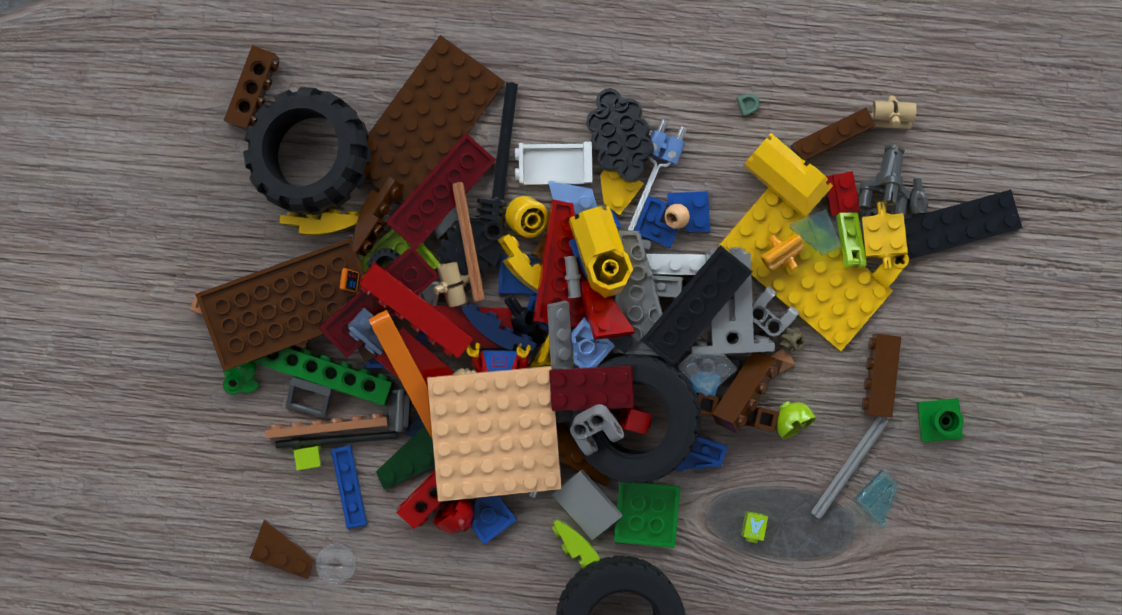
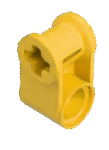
M908 255L892 257V270H888V263L887 270H883L882 262L871 276L887 289L909 262ZM897 257L901 258L899 264L895 263Z

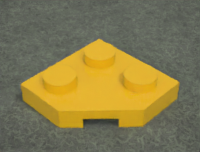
M604 170L600 175L603 204L609 206L614 213L620 216L644 183L640 180L628 183L621 179L618 171L607 172Z

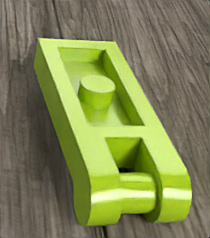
M839 213L836 215L843 253V267L852 268V266H856L857 268H865L866 256L858 213Z

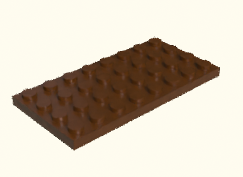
M440 35L368 133L367 143L368 147L371 148V161L369 165L366 164L363 173L366 175L365 179L380 190L389 176L404 185L400 195L395 199L402 205L466 133L469 134L504 86L505 81Z
M351 238L195 294L223 371L325 335L319 329V326L361 290L362 285L359 284V281L356 292L342 291L340 289L343 268L359 272V280L364 275L358 255L353 251V241Z

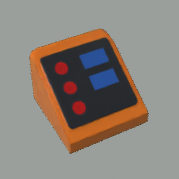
M343 268L340 289L342 291L356 292L359 272Z

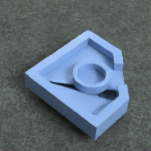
M585 318L571 332L573 361L580 368L597 367L615 346L607 338L594 340L590 324Z

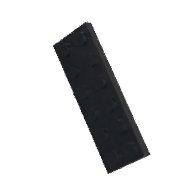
M1011 189L904 219L909 260L1023 228Z
M720 245L641 341L673 367L753 271Z

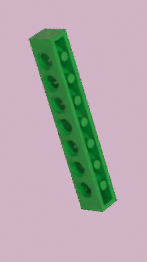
M294 346L279 351V356L275 360L268 355L252 361L253 363L383 406L387 405L390 391L394 382L389 381L390 377L378 374V377L370 375V370L359 367V370L351 368L352 364L343 361L337 364L332 362L333 358L321 355L319 358L313 356V351L307 349L298 351L293 349ZM292 355L298 357V363L295 366L289 363V358ZM311 361H315L318 366L317 370L313 373L308 369ZM331 367L337 371L334 379L329 378L327 375V371ZM349 374H354L356 377L354 385H349L346 381ZM368 380H372L375 383V389L372 392L368 391L365 387Z

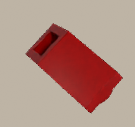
M637 406L634 408H621L617 422L624 429L646 434L651 425L652 414Z

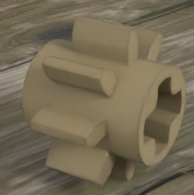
M794 326L791 329L786 328L779 336L780 345L784 346V350L791 353L793 349L798 351L804 345V333Z

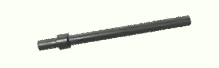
M397 431L304 439L292 437L291 440L275 441L276 449L292 448L293 450L301 449V447L390 440L398 439Z

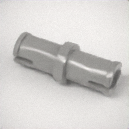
M577 256L564 257L566 266L565 280L568 283L569 298L582 297L579 280L581 274L578 271Z

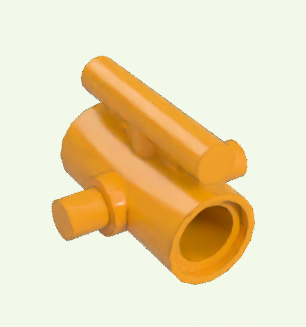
M795 233L784 241L778 240L774 234L771 235L768 240L772 244V249L761 256L763 263L770 272L783 264L788 266L791 271H794L798 268L794 262V256L805 249L802 242L803 239L799 234L796 235Z

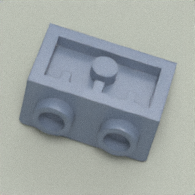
M364 307L348 324V328L351 330L349 334L357 341L360 339L366 343L364 347L372 354L376 352L381 355L383 347L368 320L374 315Z

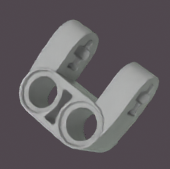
M770 286L752 304L753 311L754 309H759L762 312L760 320H756L753 317V324L765 335L774 337L780 335L799 314V311L791 306L778 319L766 309L765 306L776 294V291ZM770 322L777 324L778 328L775 333H771L768 330Z
M600 404L575 416L571 426V434L586 456L598 450L596 441L592 437L593 434L603 430L612 442H616L624 437L623 430L606 406ZM595 416H601L603 419H597Z

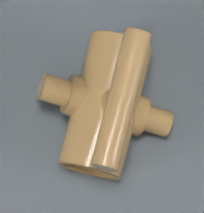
M889 96L888 101L873 102L872 119L875 123L874 127L911 129L912 122L916 118V103L898 102L895 96Z
M457 262L436 265L441 283L433 288L436 295L443 293L449 307L466 303L467 297L464 287L467 283H470L469 275H460Z

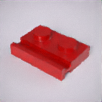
M853 171L826 176L828 179L826 184L831 183L833 185L826 193L830 216L860 211Z

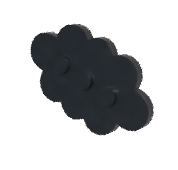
M612 88L604 89L597 95V109L591 111L586 119L587 127L593 133L591 137L592 147L599 153L598 162L603 170L607 172L618 171L621 179L625 182H637L644 174L643 162L649 160L654 153L653 142L648 138L650 132L649 124L645 119L641 118L642 108L639 102L630 98L622 100L617 90Z

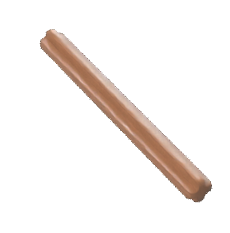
M462 182L454 183L452 187L473 299L475 302H480L485 297L464 186Z

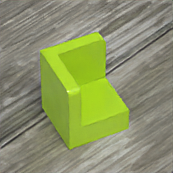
M321 446L293 450L296 470L321 466L319 454Z

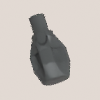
M915 178L913 179L914 189H912L910 195L909 209L911 214H925L928 208V198L924 188H922V179Z

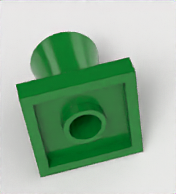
M959 398L917 402L921 442L963 439L962 427L964 419L960 413Z

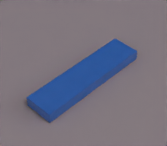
M352 445L331 449L346 527L350 529L365 526L368 523Z

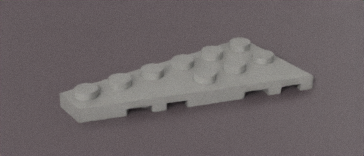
M619 230L618 233L624 251L628 253L633 267V271L622 292L617 294L615 298V303L635 330L634 334L631 335L635 340L626 354L659 356L641 341L663 314L640 231ZM614 346L613 353L624 354L618 347Z

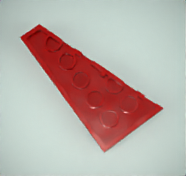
M554 199L551 201L533 321L548 323L547 305L567 301L569 302L570 327L575 328L583 318L587 319V314L582 297L569 298L568 283L565 280L566 266L564 257L574 256L568 244L570 240L574 239L569 220L571 217H575L573 203ZM578 264V271L581 274L579 280L580 282H585L586 279Z

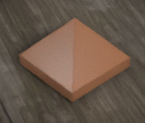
M784 348L770 355L776 360L778 366L777 375L795 365L789 352L784 350Z

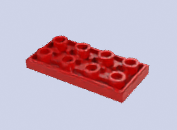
M433 305V307L472 335L473 340L470 343V347H476V343H479L480 348H503L483 335L469 321L462 311L463 306ZM479 307V312L486 314L487 311L499 315L498 319L501 320L499 329L505 326L514 330L511 325L512 312L509 308ZM432 343V346H441L439 343L436 345Z
M403 327L398 330L427 386V377L448 376L455 373ZM383 349V353L381 355L377 354L375 359L398 377Z

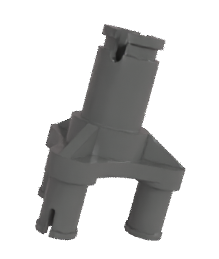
M887 145L884 149L885 153L883 155L881 171L877 176L860 184L859 190L861 195L858 207L861 210H871L873 194H885L883 202L887 204L890 201L889 205H894L892 214L903 213L905 218L907 202L910 200L911 195L902 184L901 169L905 149L899 146L898 151L894 152L895 145Z

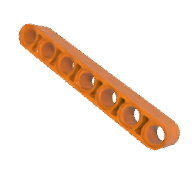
M385 310L368 320L432 438L428 386L388 311Z

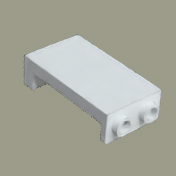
M584 142L583 144L519 143V148H515V160H519V168H515V180H519L520 186L549 185L548 181L571 185H592V142Z

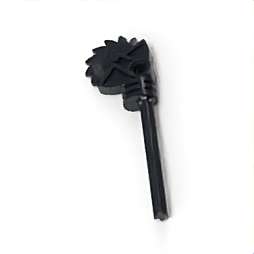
M506 82L492 197L490 200L477 199V203L481 204V208H476L480 215L470 218L479 270L481 269L484 274L488 271V264L492 267L496 266L501 253V245L498 239L504 233L505 220L501 216L506 214L502 208L507 206V203L504 201V192L518 84L514 82ZM459 220L454 222L456 226L455 232L451 228L447 230L449 241L441 240V244L447 252H442L440 255L445 260L451 261L450 263L457 262L460 275H465L468 273L460 224ZM490 227L498 229L499 234L496 237L488 234Z

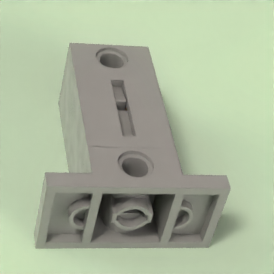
M742 247L730 248L729 252L751 269V253L745 251ZM717 248L710 249V252L705 253L706 261ZM751 275L708 324V341L705 338H696L688 348L692 355L775 351V343L766 335L753 334ZM733 332L734 337L731 340H727L728 334Z

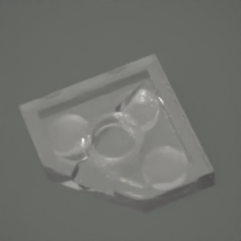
M693 352L678 365V369L706 397L737 370V367L723 353L702 354V352Z

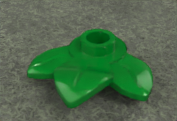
M249 362L223 371L225 375L223 381L224 391L230 395H236L240 392H254L260 386L258 381L253 379L256 372V363ZM231 381H235L237 385L235 387H230L229 383Z

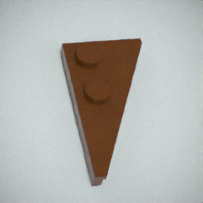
M556 422L559 464L577 473L583 469L591 480L607 486L610 479L605 474L598 472L594 469L593 465L591 466L586 461L585 456L579 451L577 442L563 422Z

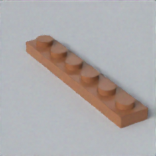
M383 413L372 414L371 419H363V416H353L351 421L344 422L343 418L331 419V423L323 424V420L310 421L311 425L303 426V422L290 423L291 427L283 428L282 424L270 425V430H265V439L389 425V417H384Z

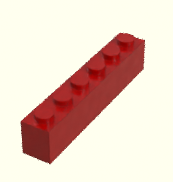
M373 262L359 280V284L362 285L360 289L369 296L374 294L378 297L377 302L385 308L390 306L395 310L393 313L402 321L407 319L411 322L409 325L418 333L423 331L427 334V340L434 345L439 343L444 347L442 351L450 357L455 355L459 358L472 342V335L377 263Z

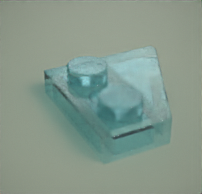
M826 209L789 225L791 230L799 234L804 241L821 255L842 247Z
M881 470L854 499L881 526H884L886 523L884 519L887 510L891 508L892 497L896 493L898 484L884 470Z

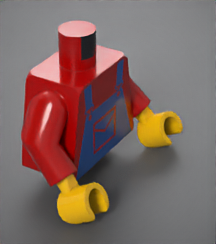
M476 343V350H472L469 344L467 353L471 356L477 373L529 368L528 353L531 350V346L528 345L526 351H524L520 343L516 351H481L480 354V344Z

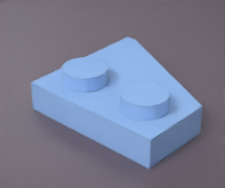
M548 181L552 198L573 203L575 215L597 207L592 188Z

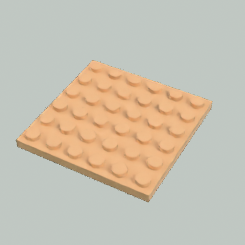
M551 366L427 377L438 502L561 489L555 411H552L549 375V370H552Z

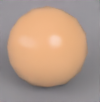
M682 204L670 205L664 214L665 222L673 229L684 228L690 219L688 209Z

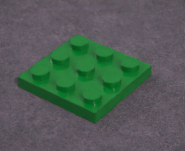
M619 481L617 509L621 512L622 517L615 522L614 542L675 548L681 487Z

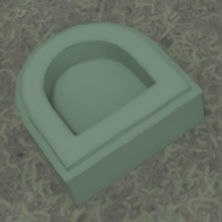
M745 94L736 98L742 117L755 113L759 108V99L754 94Z

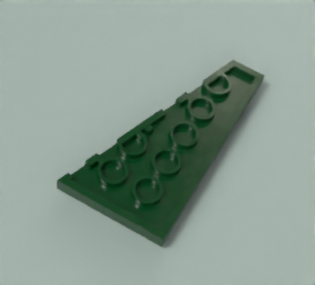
M422 427L376 471L384 490L435 467L433 440L426 427Z

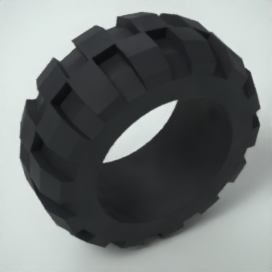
M301 87L297 92L287 90L275 95V102L271 105L264 103L256 112L255 116L258 117V120L254 127L248 126L244 140L249 143L248 150H244L243 155L245 168L251 172L250 181L258 192L263 193L267 197L268 201L288 211L314 215L328 212L329 208L333 206L340 207L351 199L349 194L355 187L360 189L366 178V175L363 173L366 164L369 165L371 161V148L368 147L367 143L369 134L365 123L360 120L357 112L349 104L328 91L323 92L317 88ZM309 118L328 119L334 127L338 139V152L334 165L319 181L306 186H292L284 178L278 162L279 147L284 135L292 126L302 120Z

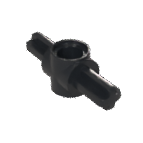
M514 295L505 298V304L512 312V327L515 330H520L523 334L533 337L532 342L537 343L536 346L542 344L544 337L536 328L538 322L533 321L534 311H529L526 307H522Z

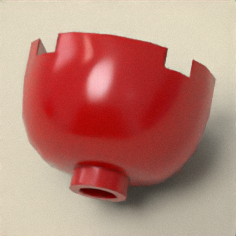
M468 499L446 501L445 504L447 506L444 510L439 509L433 523L441 531L448 534L467 531L472 525L471 520L474 511Z

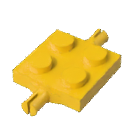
M878 202L877 215L862 217L866 258L877 257L883 259V270H887V263L888 270H892L891 258L897 255H907L908 253L904 214L886 213L885 203L882 202L881 204V202Z

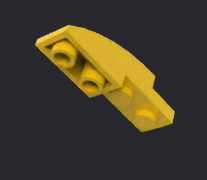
M329 209L328 212L321 214V220H319V216L307 215L306 218L299 217L298 213L287 212L286 216L280 215V224L299 227V234L324 236L355 228L360 213L348 211L346 215L340 214V210Z
M510 234L504 235L498 239V242L509 256L503 263L520 282L537 293L542 265H539V263L530 265L529 257L518 248L519 243L516 238L510 236Z

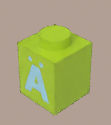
M745 511L741 535L746 537L745 541L758 543V540L764 541L768 520L767 515Z

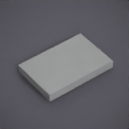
M583 469L564 483L561 489L556 490L552 494L591 540L595 539L622 517L621 512Z

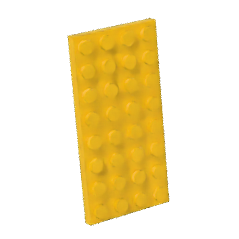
M769 188L718 245V247L722 245L728 251L733 247H742L745 251L751 253V270L753 271L751 276L765 288L770 286L776 291L774 296L788 308L793 306L799 311L797 316L839 352L845 348L893 291L890 287L886 289L871 276L873 273L867 267L857 268L852 266V268H844L841 245L807 216L803 218ZM794 233L796 235L799 234L803 239L802 242L805 249L794 256V262L798 268L791 271L788 266L783 264L770 272L761 259L762 255L772 249V244L768 238L774 234L778 240L784 241Z

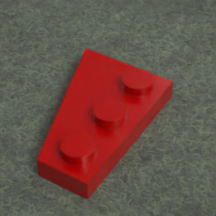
M589 281L580 282L582 300L594 340L634 334L635 330L612 297L605 298L590 287Z

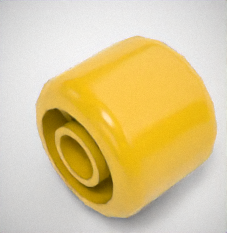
M520 196L510 202L506 209L505 217L507 224L513 231L524 238H535L540 236L548 227L549 213L546 207L534 198Z

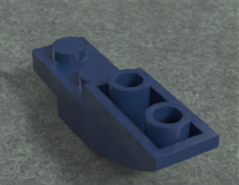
M469 303L467 307H462V311L469 321L491 341L512 351L514 344L519 345L520 343L525 348L530 345L531 350L534 351L537 343L532 342L533 337L523 333L521 337L514 334L515 330L505 326L499 329L501 320L498 319L499 315L487 311L486 314L479 312V307Z

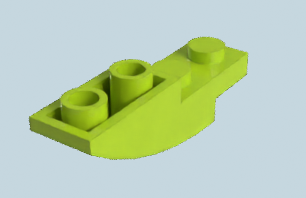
M559 519L553 520L555 525L552 526V529L557 538L561 536L564 542L561 546L567 556L570 554L573 559L580 555L581 558L578 561L583 569L589 563L601 559L592 545L577 530Z

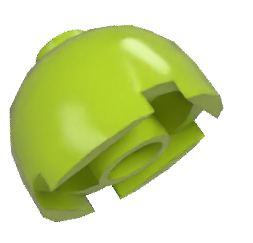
M788 401L779 407L780 411L775 428L779 436L785 440L798 434L800 429L809 427L816 420L813 411L804 403L794 402L790 404Z

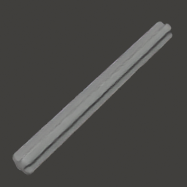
M882 416L876 418L811 511L812 515L816 518H822L887 425V419Z

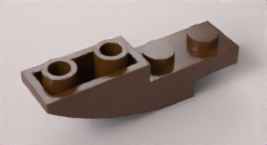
M390 176L379 193L373 189L371 190L357 220L353 239V251L364 257L372 250L377 238L383 234L387 224L382 218L389 212L390 206L400 195L401 189L404 186Z

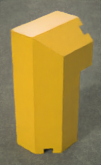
M772 133L768 135L743 164L749 172L803 218L812 211L833 186L831 183L826 184L827 177L810 163L808 166L803 165L806 161L802 160Z
M598 206L578 213L580 218L575 220L574 216L571 217L569 224L590 287L605 298L620 294L633 271V267L628 253L624 251L609 206H606L605 210H603L602 206Z

